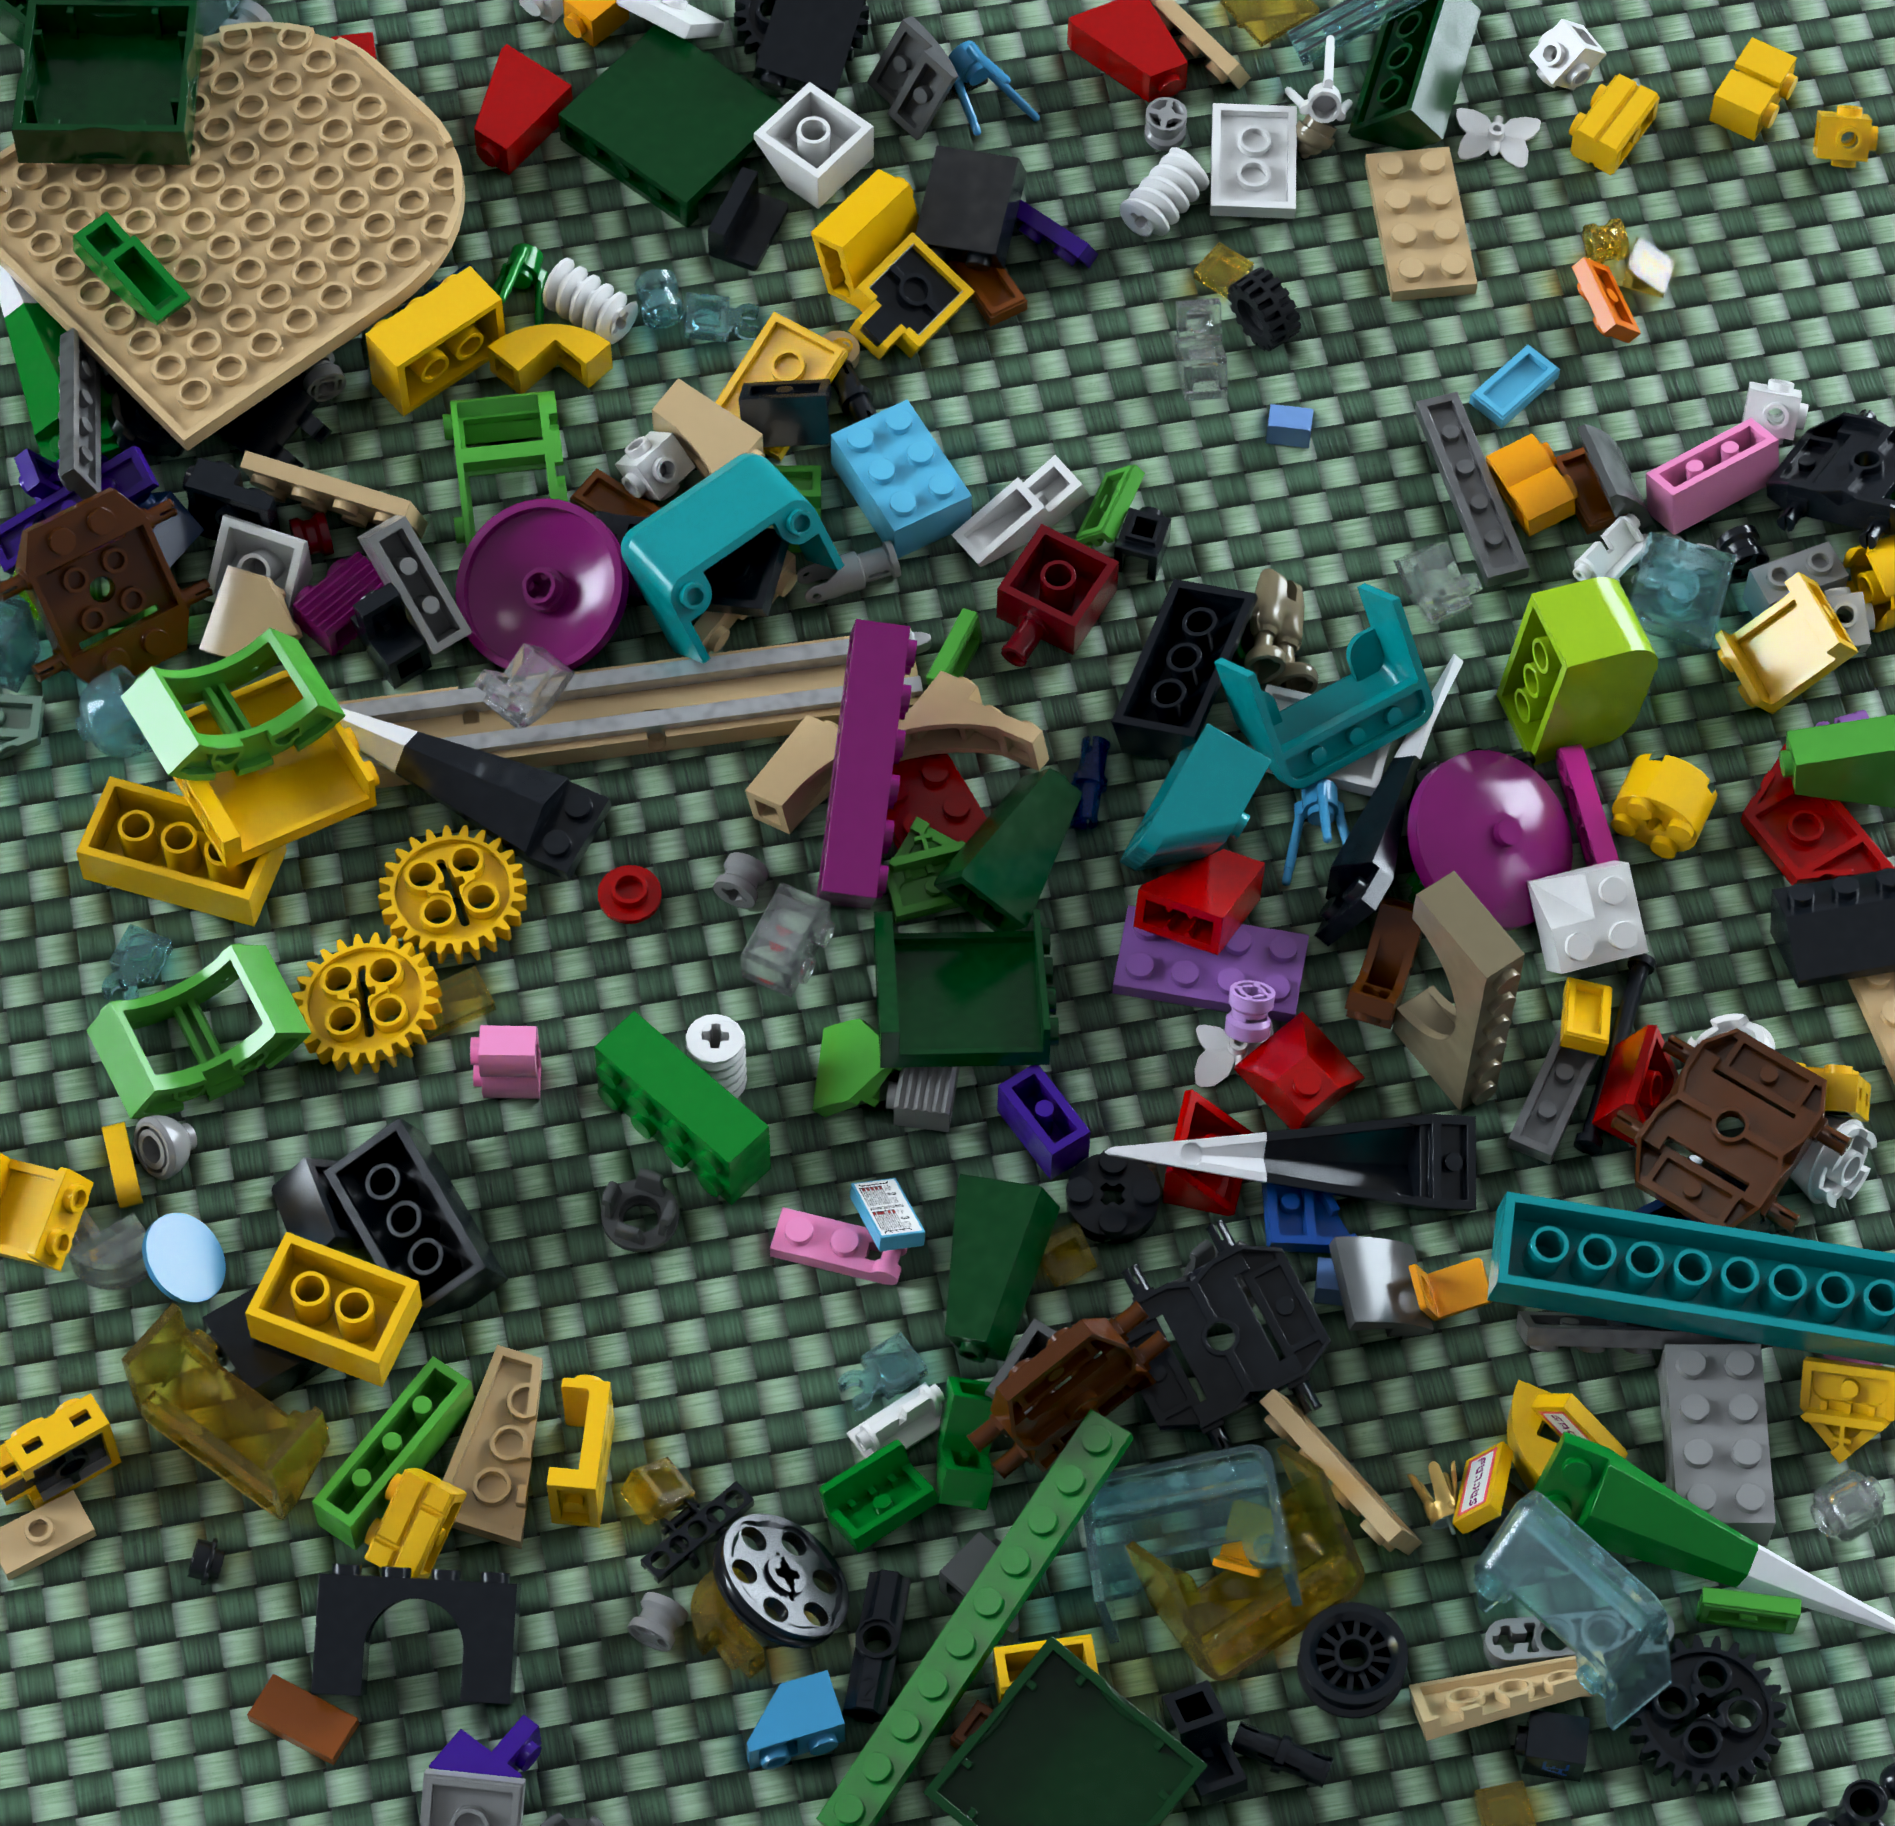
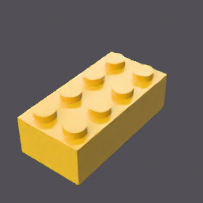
M110 776L76 853L82 877L85 880L255 927L287 849L286 845H283L226 869L184 796Z

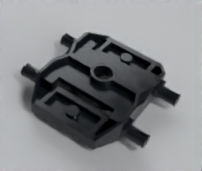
M1864 409L1859 415L1843 412L1808 429L1766 482L1767 497L1785 510L1777 519L1778 526L1784 531L1787 528V531L1790 532L1801 518L1809 517L1864 529L1865 531L1861 533L1858 540L1865 549L1869 545L1870 550L1876 547L1882 536L1886 534L1895 535V500H1891L1892 493L1895 490V427H1889L1878 421L1876 415L1871 410L1867 413L1866 409Z
M1224 1219L1216 1222L1224 1240H1221L1214 1224L1206 1228L1219 1252L1217 1253L1218 1257L1191 1273L1154 1289V1287H1150L1139 1264L1131 1266L1139 1284H1136L1128 1268L1121 1272L1134 1296L1132 1304L1137 1301L1149 1316L1148 1319L1146 1318L1126 1334L1129 1338L1126 1344L1130 1349L1134 1346L1137 1348L1156 1333L1157 1330L1166 1338L1156 1319L1163 1315L1206 1397V1400L1199 1401L1173 1349L1168 1347L1148 1363L1152 1368L1148 1372L1156 1380V1383L1140 1391L1161 1432H1202L1203 1435L1208 1437L1218 1460L1226 1458L1219 1439L1223 1442L1229 1455L1237 1451L1224 1428V1420L1259 1403L1272 1389L1278 1392L1286 1388L1289 1391L1292 1390L1304 1416L1312 1413L1304 1395L1308 1397L1314 1411L1322 1407L1309 1383V1375L1331 1344L1325 1328L1283 1249L1279 1247L1236 1244ZM1241 1274L1285 1359L1279 1361L1236 1279L1238 1275ZM1215 1325H1227L1234 1331L1235 1341L1229 1349L1224 1351L1215 1350L1208 1344L1207 1334Z

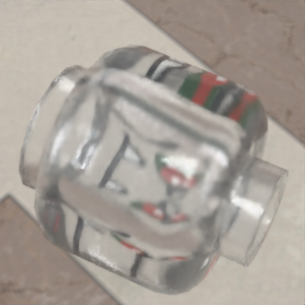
M1851 1469L1841 1472L1816 1488L1813 1495L1814 1504L1811 1505L1810 1511L1816 1526L1826 1537H1835L1840 1541L1848 1542L1858 1538L1881 1523L1884 1516L1882 1502L1885 1501L1886 1497L1882 1486L1874 1477H1865L1862 1473Z

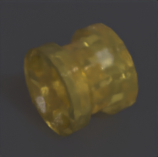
M1620 218L1609 219L1606 225L1601 226L1595 223L1584 225L1582 237L1587 258L1601 264L1606 259L1613 258L1617 261H1622L1628 258V236Z

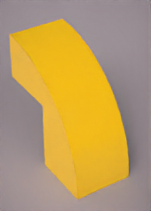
M541 324L521 328L502 336L488 346L490 371L518 394L525 393L556 365L562 367L588 389L613 368L611 343L591 331L571 325Z
M1518 1379L1507 1420L1508 1446L1514 1451L1512 1461L1520 1478L1533 1491L1558 1443L1540 1436L1545 1422L1531 1408L1538 1394L1550 1392Z

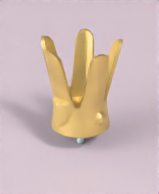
M1455 1460L1451 1462L1452 1484L1449 1474L1447 1472L1442 1473L1437 1462L1432 1461L1429 1463L1428 1469L1436 1501H1434L1424 1484L1415 1475L1407 1474L1410 1483L1424 1504L1423 1507L1427 1518L1430 1520L1431 1528L1443 1529L1449 1527L1451 1534L1455 1535L1456 1531L1452 1524L1458 1499Z

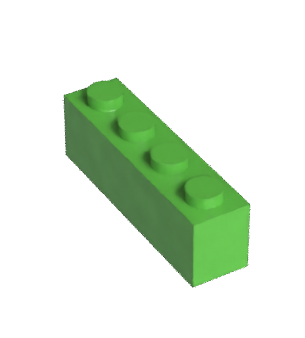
M432 1356L312 1500L317 1524L356 1551L364 1542L372 1522L377 1517L383 1518L390 1502L385 1499V1492L392 1478L397 1473L403 1474L405 1469L419 1468L423 1470L469 1415L475 1401L471 1381Z

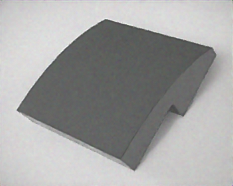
M913 16L903 19L867 83L892 105L887 114L914 139L919 140L925 134L955 83L958 74L939 43Z
M1584 424L1577 427L1583 448L1615 518L1630 512V514L1635 515L1641 523V526L1638 528L1639 530L1654 525L1648 508L1615 440L1594 426Z
M1340 1236L1333 1238L1329 1248L1349 1331L1385 1329L1387 1337L1431 1335L1434 1332L1432 1319L1419 1308L1408 1267L1412 1264L1418 1265L1413 1245L1376 1237Z

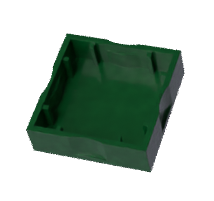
M28 0L23 36L24 67L17 83L12 122V135L18 162L190 165L204 37L199 1L132 0L104 2L97 0Z
M1050 1636L1006 1690L1002 1701L979 1729L964 1741L923 1793L962 1826H1160L1206 1770L1208 1765L1153 1719L1148 1718L1109 1686L1106 1680L1053 1636Z

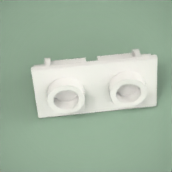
M1628 513L1626 516H1619L1601 535L1609 549L1606 550L1601 541H1595L1575 561L1574 577L1578 581L1597 577H1610L1620 582L1619 578L1632 565L1637 564L1646 556V550L1657 540V534H1641L1638 529L1641 523L1633 514Z
M924 1382L848 1431L847 1436L864 1458L869 1457L894 1440H899L907 1450L939 1429L943 1406L941 1402L945 1400L944 1394L936 1384L929 1387Z

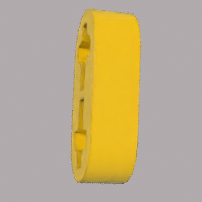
M125 1121L103 1126L102 1132L119 1207L121 1209L142 1204V1194Z

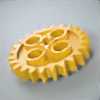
M444 825L442 837L436 838L434 833L427 829L425 842L420 843L414 837H410L411 851L407 852L396 848L395 856L397 863H385L387 877L379 878L380 892L382 894L378 895L379 907L383 910L381 913L384 925H391V936L396 935L397 939L403 937V945L408 942L413 943L414 947L419 945V953L424 952L426 957L432 951L436 952L438 964H443L447 954H454L457 964H462L465 952H470L477 961L481 960V947L486 946L494 953L497 952L496 938L500 937L510 941L512 937L509 925L520 927L522 924L520 912L527 910L526 896L524 895L528 894L527 882L525 879H522L524 878L522 864H515L513 849L502 852V839L497 838L487 844L486 830L482 829L472 838L469 837L467 825H463L459 835H452L450 827ZM439 863H444L447 868L455 896L460 899L463 915L469 923L467 926L461 925L452 895L446 890L444 876L437 865ZM468 865L476 867L473 870L466 872L458 870L459 868ZM423 880L432 881V883L427 886L415 885L419 881ZM482 902L491 904L489 907L483 909L474 907L476 904ZM438 917L448 919L447 921L439 924L430 922L431 920Z
M374 932L369 943H363L361 936L355 934L353 946L347 947L339 939L337 940L338 952L331 954L329 951L321 949L320 952L324 962L317 964L308 961L306 965L312 976H298L296 979L302 991L292 993V996L311 1031V1034L303 1041L309 1054L316 1052L320 1063L323 1065L332 1059L338 1072H341L347 1063L350 1062L355 1075L360 1074L364 1063H369L373 1072L378 1073L380 1061L385 1059L395 1068L397 1067L396 1055L401 1052L405 1056L412 1058L414 1055L410 1045L413 1042L421 1045L428 1043L422 1031L423 1029L436 1030L437 1028L432 1015L442 1013V1008L437 998L443 995L438 982H436L438 977L434 967L429 966L424 952L416 953L413 943L408 942L401 947L396 935H392L383 944L378 932ZM366 969L365 982L370 992L367 1000L374 1027V1034L371 1037H368V1022L363 1013L366 1003L359 976L360 971ZM387 976H394L389 981L380 982L383 978ZM349 984L345 989L335 991L339 986ZM393 1015H399L398 1018L391 1022H384ZM354 1024L345 1031H339L345 1025Z

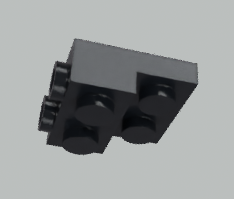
M200 457L195 466L190 465L183 480V490L187 493L189 513L204 529L199 536L217 541L222 516L225 514L280 532L275 498L258 488H244L240 470L223 461L212 462Z

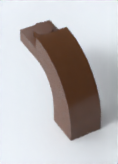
M1388 895L1380 903L1360 973L1349 990L1345 1009H1348L1346 1017L1391 1029L1394 1023L1396 1008L1401 1005L1423 936L1422 930L1412 919L1414 903Z

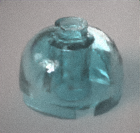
M122 665L101 673L86 686L79 701L81 716L75 719V723L85 743L92 741L100 752L108 756L130 758L149 752L152 748L121 698L136 680L132 672Z

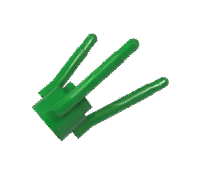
M519 243L512 247L508 261L502 265L500 274L492 289L502 298L503 304L506 302L513 287L527 289L531 284H534V324L541 325L544 324L543 290L548 277V272L541 268L544 256L535 246Z

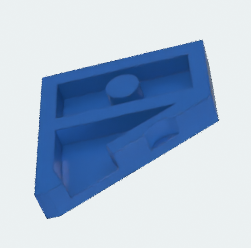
M1262 1183L1267 1247H1279L1286 1252L1330 1253L1329 1244L1334 1237L1357 1236L1355 1233L1349 1234L1338 1216L1340 1207L1332 1195Z

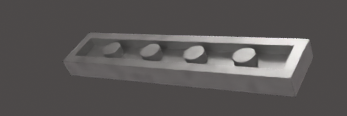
M72 328L60 335V356L58 357L60 365V383L58 384L60 393V411L58 412V476L68 491H75L85 500L101 492V365L86 351L77 330Z
M1458 392L1416 401V416L1485 586L1490 587L1528 577L1530 567Z
M1518 1311L1516 1330L1524 1343L1530 1346V1348L1542 1352H1553L1558 1350V1346L1576 1347L1578 1350L1587 1353H1601L1605 1351V1348H1623L1626 1352L1633 1354H1649L1652 1352V1349H1664L1665 1344H1757L1564 1312Z

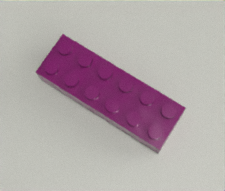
M856 619L851 630L816 903L870 910L875 900L882 899L883 893L886 892L889 866L881 865L882 854H888L894 832V821L886 820L887 810L893 809L894 803H897L900 785V775H893L892 771L893 764L899 765L900 757L902 758L906 737V730L898 729L899 719L904 720L906 712L908 713L912 688L911 685L904 684V676L910 675L911 668H914L917 650V640L909 639L911 626Z

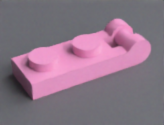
M782 1207L770 1246V1257L885 1285H895L898 1283L902 1270L901 1266L898 1265L900 1257L906 1255L908 1248L881 1251L880 1259L870 1260L867 1259L870 1250L880 1251L866 1227Z

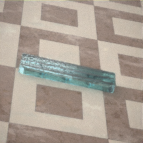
M1344 0L1286 33L1303 66H1306L1325 56V45L1328 35L1334 36L1336 50L1427 0Z

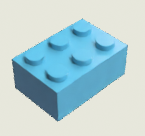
M908 399L831 434V464L881 541L891 540L897 558H901L954 533L971 518V493Z

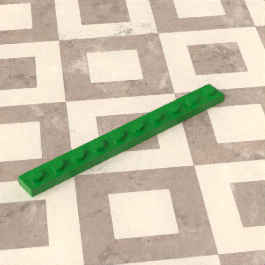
M1089 1410L816 1818L823 1826H876L992 1653L993 1648L996 1647L1134 1438L1129 1431L1094 1410Z

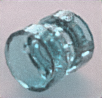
M653 269L641 274L636 279L634 286L637 298L642 302L640 312L644 325L653 329H665L676 325L683 319L685 312L681 298L677 296L679 287L677 278L672 271Z

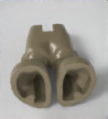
M1264 569L1260 573L1255 593L1258 600L1250 618L1249 628L1254 643L1252 649L1244 658V668L1256 674L1259 685L1266 683L1311 694L1318 686L1317 671L1310 664L1295 662L1294 653L1302 645L1305 608L1303 588L1292 580L1287 581L1282 574L1273 569Z

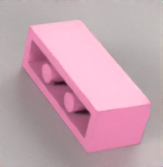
M1750 418L1647 472V508L1650 515L1673 535H1676L1766 487V482L1779 467V439L1754 419Z

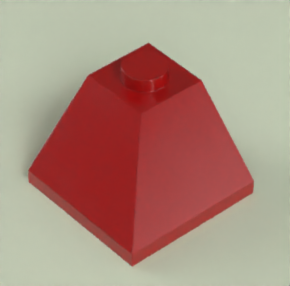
M1303 1011L1234 1067V1070L1290 1129L1307 1128L1365 1079L1362 1073Z

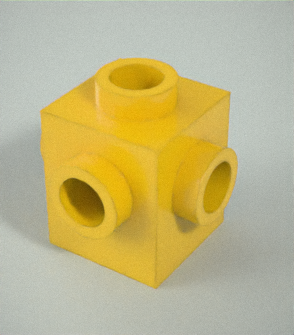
M1837 105V112L1817 110L1813 154L1816 158L1831 159L1832 166L1855 168L1857 161L1868 162L1869 151H1876L1878 126H1872L1871 117L1868 114H1862L1863 108L1859 106ZM1852 132L1848 140L1841 141L1845 133Z

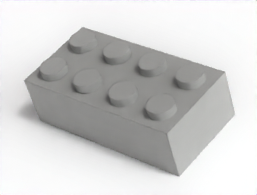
M1665 1344L1658 1366L1666 1487L1757 1544L1768 1546L1776 1520L1761 1344Z

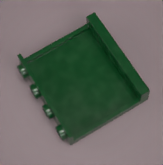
M655 24L558 114L560 140L688 228L699 218L698 201L758 146L754 140L753 133L784 105L772 95L767 96L754 87L744 75L735 74L723 66L710 52L701 51L687 39H683Z
M1033 909L1032 931L894 933L892 911L874 912V962L880 1068L1050 1065V1046L1059 1045L1058 1017L1050 1018L1049 1016L1056 1015L1055 987H1047V985H1053V958L1044 957V955H1050V927H1041L1040 909Z

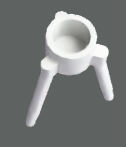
M1328 35L1326 38L1323 83L1316 84L1310 89L1307 100L1302 98L1291 87L1285 88V94L1299 107L1300 114H1310L1315 121L1320 123H1329L1335 119L1338 121L1345 120V113L1353 104L1350 99L1345 100L1341 104V94L1338 88L1333 85L1335 38L1333 35Z

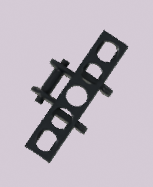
M737 1481L702 1510L698 1509L700 1508L698 1502L692 1503L686 1498L683 1500L685 1508L670 1521L664 1517L660 1519L663 1527L661 1529L662 1534H669L670 1536L640 1560L641 1566L654 1576V1580L658 1584L687 1560L690 1561L691 1567L696 1570L701 1564L693 1552L712 1536H717L718 1534L722 1536L727 1531L726 1528L754 1506V1499ZM737 1494H740L744 1499L743 1504L738 1508H731L726 1505ZM719 1509L725 1513V1518L721 1522L713 1515ZM698 1523L701 1527H706V1534L701 1538L691 1537L688 1533L691 1525ZM664 1554L669 1557L670 1562L663 1569L655 1568L652 1565Z

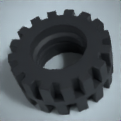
M1263 267L1257 268L1228 287L1227 291L1229 294H1227V297L1232 303L1229 306L1231 311L1237 316L1235 319L1238 325H1242L1244 328L1243 332L1251 337V341L1256 346L1259 344L1260 349L1271 351L1300 332L1301 323L1298 321L1300 320V315L1295 311L1297 306L1294 300L1289 298L1288 295L1290 293L1286 287L1283 288L1281 286V281L1278 277L1274 278L1271 271H1265Z

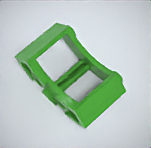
M554 390L450 401L451 414H442L445 441L454 440L462 509V517H454L457 544L465 543L467 548L472 538L476 535L469 477L546 469L549 498L568 502L565 475L556 476L555 466L564 465ZM542 437V440L466 448V445Z
M268 628L262 635L238 652L205 666L184 670H166L151 666L121 696L166 773L172 777L193 781L214 780L216 773L234 770L237 776H241L273 765L272 756L285 751L293 745L297 751L304 749L332 729L346 716L298 639L272 628ZM281 661L304 698L279 716L252 728L230 691L260 676ZM203 701L223 734L206 735L197 733L181 706Z
M241 943L231 944L207 967L170 988L136 999L110 1001L100 1010L98 1017L86 1030L130 1119L180 1112L184 1110L182 1102L205 1094L209 1102L224 1096L246 1084L243 1079L244 1075L264 1063L268 1069H271L293 1052L311 1034L266 945H244ZM240 978L263 1024L245 1040L228 1051L223 1052L199 1004L215 996ZM175 1017L199 1065L172 1073L155 1075L133 1030Z

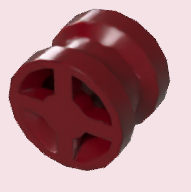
M323 511L315 513L311 519L304 521L298 517L289 519L291 535L308 541L310 556L321 553L324 556L334 554L329 527Z

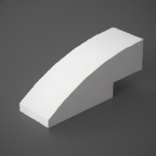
M1054 455L1024 482L1017 477L951 535L978 566L982 567L1028 543L1041 524L1051 528L1090 496L1083 484Z

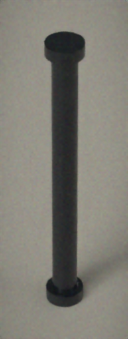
M1645 953L1629 957L1627 962L1630 972L1609 1039V1046L1603 1059L1583 1130L1576 1134L1574 1147L1582 1153L1596 1155L1601 1152L1603 1140L1600 1138L1602 1129L1593 1125L1592 1121L1614 1047L1630 1036L1647 976L1654 972L1656 966L1655 959Z

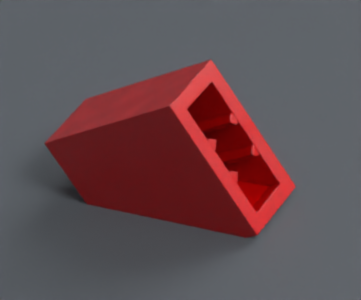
M1115 0L1068 18L1067 45L1070 50L1148 103L1157 98L1174 96L1179 91L1186 89L1188 62L1150 0Z
M506 44L500 51L474 127L476 152L479 158L486 165L497 167L510 175L559 126L558 114L573 101L572 85Z
M1222 849L1142 884L1138 889L1133 927L1219 955L1260 901L1265 863Z

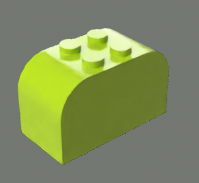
M1597 577L1532 593L1496 695L1523 751L1533 753L1536 759L1534 766L1556 759V750L1560 747L1581 744L1585 750L1613 741L1624 734L1634 724L1639 715L1653 676L1657 671L1658 657L1620 582L1610 577Z

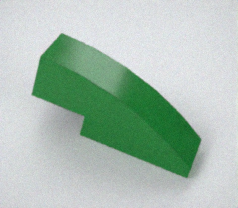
M105 212L73 235V251L124 302L156 326L191 301L189 294L135 235L130 238L108 212Z

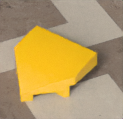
M1807 1356L1803 1360L1799 1407L1803 1414L1800 1417L1805 1423L1809 1422L1831 1449L1830 1453L1839 1464L1895 1420V1368Z

